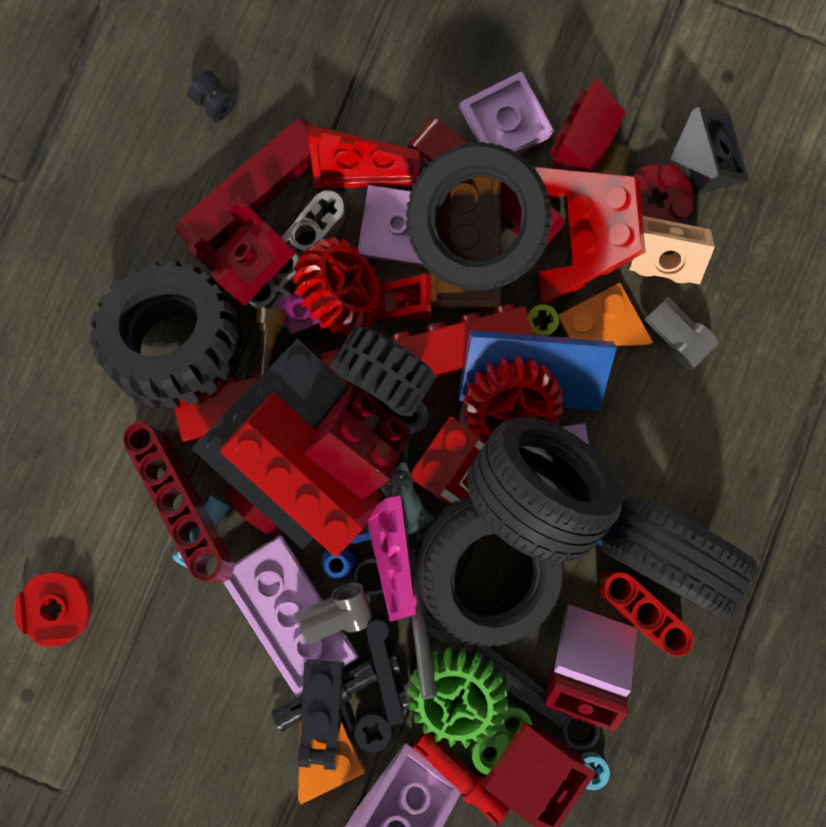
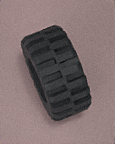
M166 261V265L152 262L146 264L147 268L138 270L134 268L127 272L128 277L122 281L117 279L111 284V292L108 295L103 294L97 304L100 310L93 313L91 325L95 330L90 332V343L94 347L93 354L97 362L117 386L137 402L143 401L146 406L155 408L160 407L162 402L167 409L180 407V402L186 401L188 405L199 402L198 396L206 392L210 396L217 391L216 384L220 380L226 382L233 373L229 368L231 364H238L241 356L238 347L243 345V333L240 329L242 324L224 288L216 282L209 272L201 271L199 266L186 263L183 267L180 261ZM185 314L197 317V323L192 335L181 347L160 356L141 355L143 339L156 323L173 315Z

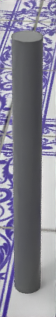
M409 549L411 581L417 599L416 615L411 616L421 697L422 699H432L437 697L426 610L414 579L413 567L415 566L414 557H416V550Z

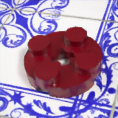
M650 164L641 167L631 176L637 178L640 183L643 216L683 223L692 212L693 191L691 185L676 165ZM652 192H657L664 197L665 200L662 202V208H658L656 204L648 202V199L653 195Z

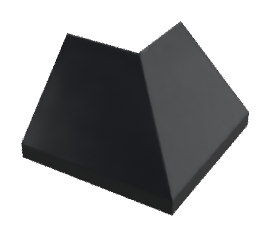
M702 107L693 109L670 159L688 167L695 194L749 181L731 116Z

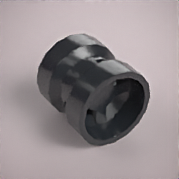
M205 71L198 75L191 83L187 93L188 98L197 106L205 108V113L214 122H220L233 111L238 101V96L229 87H222L220 79L211 71Z

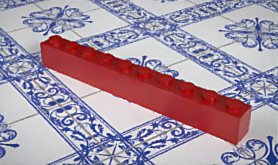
M507 304L495 308V314L481 317L480 313H473L459 318V324L446 326V322H439L426 326V332L412 336L411 331L394 334L390 338L424 361L432 369L436 378L463 370L470 330L533 335L526 306L515 308V304ZM340 349L321 354V361L333 373L334 371L330 365ZM258 370L251 373L252 378L239 381L238 377H230L226 382L220 380L217 383L218 390L210 396L207 392L198 396L199 402L188 405L186 401L180 402V407L174 409L182 441L188 443L197 442L258 379ZM338 377L349 388L351 387L350 384Z

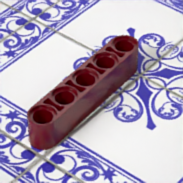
M300 117L292 122L179 220L175 231L187 245L197 236H202L216 249L242 226L226 209L237 196L257 214L312 166L308 139V125L311 124L305 117Z
M429 117L407 144V147L419 150L420 162L427 167L428 162L433 161L438 155L441 156L444 151L450 150L454 146L460 147V144L469 143L439 120ZM501 182V224L517 236L521 228L522 209L517 195L507 184ZM552 207L551 229L546 246L565 224L563 217Z
M135 422L131 424L123 434L124 447L190 574L202 582L213 584L226 582L234 571L233 559L167 436L147 423ZM150 435L148 445L142 448L143 439ZM166 464L164 476L158 479L159 468ZM182 494L183 503L180 508L174 510V500L178 495ZM198 525L200 535L197 540L191 542L190 532L193 527ZM215 556L217 568L214 573L209 575L206 566L209 559Z

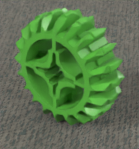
M451 646L446 648L444 656L437 650L432 653L437 697L434 700L433 698L422 699L418 669L414 670L411 677L412 683H410L408 688V696L411 697L408 703L409 710L415 711L413 716L414 723H424L422 728L424 734L431 731L436 733V743L442 740V737L449 739L450 747L455 745L456 740L461 741L465 748L470 745L471 739L480 745L484 741L485 735L492 737L496 733V728L503 724L504 713L508 709L509 701L506 698L508 687L507 684L502 683V671H493L494 663L492 659L484 663L480 662L482 656L480 651L475 653L473 657L468 656L465 646L461 648L460 654H455ZM472 682L482 690L486 699L481 697L482 693L473 687ZM464 689L460 698H457L455 704H452L455 697L459 696L461 690ZM435 702H437L438 704H440V705L442 706L443 710H442Z

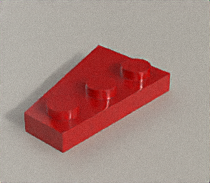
M308 125V139L315 189L367 188L368 185L378 187H412L413 184H416V178L420 175L419 150Z

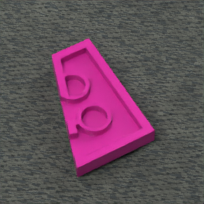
M400 495L386 498L380 502L367 521L390 622L416 615L415 607L417 604L416 594L411 581Z

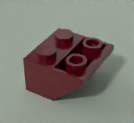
M594 79L588 91L581 88L550 154L556 156L551 167L552 169L589 173L597 172L626 113L600 81Z
M353 384L316 428L303 454L363 500L390 481L411 430L374 400L372 396L359 386Z
M523 722L482 782V786L530 825L535 827H560L597 772L570 745Z

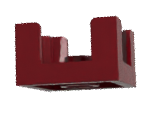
M237 196L226 209L242 226L218 250L210 245L202 236H197L187 248L213 272L211 276L216 282L245 306L296 253Z

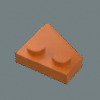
M621 283L558 315L559 325L566 338L613 341L616 347H645L653 343Z
M342 717L337 770H325L324 765L314 764L310 768L299 767L298 800L300 805L365 773L363 762L349 732L345 728ZM314 739V749L326 750V740Z

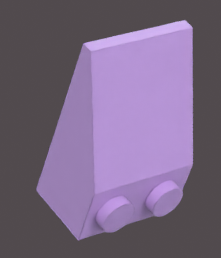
M404 744L354 811L345 827H443L461 792L423 756L409 745Z

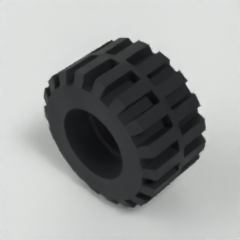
M359 326L354 327L330 365L334 373L351 386L353 384L359 386L378 403L402 416H413L436 378L432 369L416 355L372 329Z

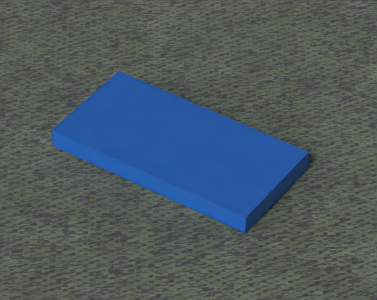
M470 330L458 392L459 400L463 401L464 395L468 394V383L476 382V371L486 374L488 363L494 367L500 366L502 357L507 360L508 364L513 363L518 355L522 358L524 364L532 358L537 362L538 366L544 364L549 369L550 374L553 373L559 382L558 387L561 388L563 393V408L600 410L617 347L613 341ZM523 387L524 390H532L533 394H540L533 389Z

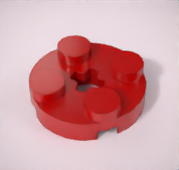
M60 571L48 572L32 578L25 586L23 592H19L14 604V617L19 630L35 640L34 643L44 647L60 646L72 641L87 629L92 615V599L83 579ZM52 599H55L62 607V611L58 613L57 619H54L53 614L50 612L46 613L45 607L52 603Z

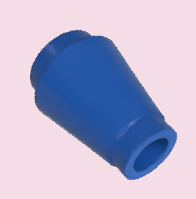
M348 546L337 557L333 556L326 549L321 560L322 569L331 579L345 580L355 572L357 567L356 554ZM334 558H339L343 561V570L339 571L337 568H331V562Z

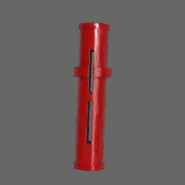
M431 732L422 733L412 748L431 763L441 775L463 794L462 799L467 804L472 803L494 825H497L498 822L500 823L508 814L510 808L482 786L485 778L482 775L477 776L440 741L436 743L435 735Z

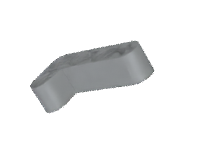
M323 191L317 194L282 236L283 241L296 253L290 259L294 262L293 267L297 264L299 257L305 249L322 239L329 240L333 238L346 221L345 207L342 198L337 193ZM335 207L336 213L334 215L327 213L324 216L322 211L324 208L331 210ZM320 223H322L323 230L319 227ZM303 233H314L316 239L312 244L304 246L298 243V239ZM293 267L284 274L277 272L265 285L271 288V294L268 299L259 302L255 301L253 297L249 301L256 311L257 307L280 309L278 301L290 296L289 292L296 284L292 280L296 273ZM287 324L281 326L283 332L291 334Z

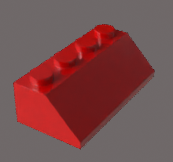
M273 392L220 447V453L333 556L337 557L362 531L383 494L377 489L361 500L303 454L315 430Z

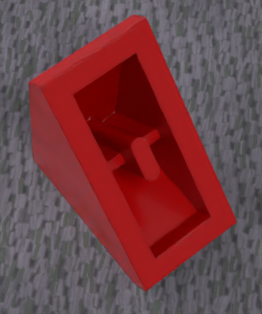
M422 274L379 285L385 292V295L381 298L385 306L380 310V316L377 317L376 321L430 320L431 287L429 274Z

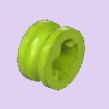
M540 304L528 313L533 335L550 336L559 325V316L555 309L549 305ZM539 313H544V318L548 316L551 320V323L546 326L545 331L539 330L540 325L535 327L533 324Z

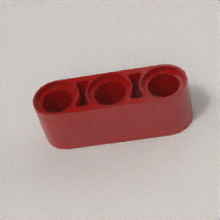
M614 569L607 570L600 575L597 583L600 595L655 646L676 657L683 656L691 650L694 641L691 630L632 576ZM622 578L625 585L624 590L619 596L614 597L610 594V584L614 579ZM644 603H649L652 609L651 615L648 619L639 621L637 616L638 608ZM676 628L679 634L677 641L673 645H666L665 635L670 629Z

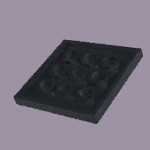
M297 338L191 449L301 549H304L314 537L221 454L220 447L273 392L316 430L349 387Z

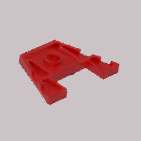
M534 167L541 176L550 199L567 196L573 259L572 266L538 272L541 304H553L559 301L558 298L571 291L579 290L592 279L602 274L606 275L646 253L640 183L637 178Z

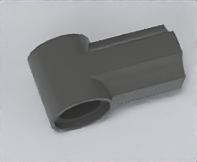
M669 297L662 301L644 319L670 346L669 351L675 360L688 370H693L719 344L715 335L707 327L700 323H694Z
M351 582L336 588L331 594V598L296 612L295 618L306 645H309L341 630L346 632L363 630L373 620V615L363 585L358 582Z

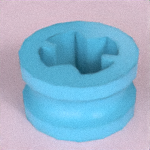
M588 751L580 754L587 763L592 762L595 767L600 764V767L596 769L598 776L591 780L586 789H601L609 780L610 771L608 765L596 752Z

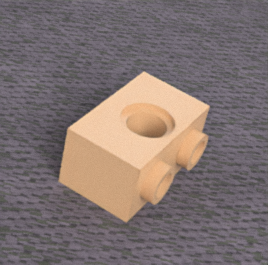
M643 216L646 253L630 261L629 270L635 271L642 276L656 275L670 278L677 283L691 282L700 284L715 248L711 229ZM666 251H676L671 255H663Z

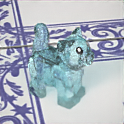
M404 462L400 463L394 469L390 481L380 488L388 498L401 495L405 532L409 535L432 522L433 517L420 501L413 488V478L409 473L408 466Z

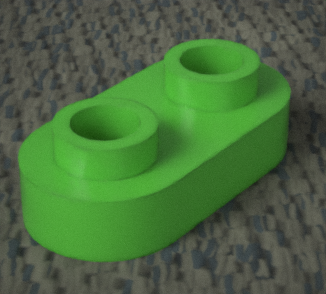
M508 705V709L504 713V722L501 726H497L496 733L492 737L485 735L484 741L480 745L476 741L473 743L471 749L472 760L475 767L481 773L488 775L523 722L532 725L527 712L518 705ZM515 717L518 719V724L515 728L505 726L508 718ZM493 747L496 749V753L493 757H485L483 755L484 749Z

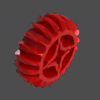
M335 237L329 240L322 239L305 249L299 257L297 264L293 267L296 273L292 280L298 285L294 293L303 299L300 307H307L311 312L310 319L317 318L320 327H329L332 334L339 332L346 336L352 332L355 326L369 327L380 316V310L385 306L381 300L385 292L379 287L382 279L376 277L374 273L376 267H371L367 262L368 256L363 257L359 254L358 246L350 248L347 240L339 242Z
M517 355L514 362L508 364L507 360L502 357L500 366L494 367L488 363L486 367L487 373L484 374L476 371V382L468 383V394L464 395L463 399L465 419L468 421L470 430L474 432V435L480 436L485 441L488 440L496 427L502 422L518 417H534L559 426L558 415L563 414V393L561 388L558 387L559 382L553 373L550 374L549 369L544 364L538 366L537 362L532 358L524 364L522 358ZM523 387L533 389L540 394H533L532 390H524Z

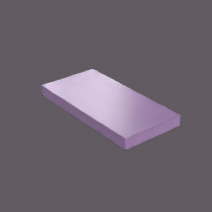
M282 533L234 563V571L231 577L223 583L296 697L303 694L304 663L307 659L344 662L345 667L359 658V654L343 630L306 645L296 621L295 613L322 602L324 599Z

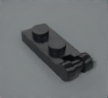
M375 615L367 627V636L389 726L404 723V710L409 709L405 687L398 688L395 674L401 673L396 651L389 652L386 642L389 634V621L385 616Z
M307 659L304 663L298 767L310 768L314 764L324 765L325 770H337L344 662ZM314 739L326 740V750L314 749Z

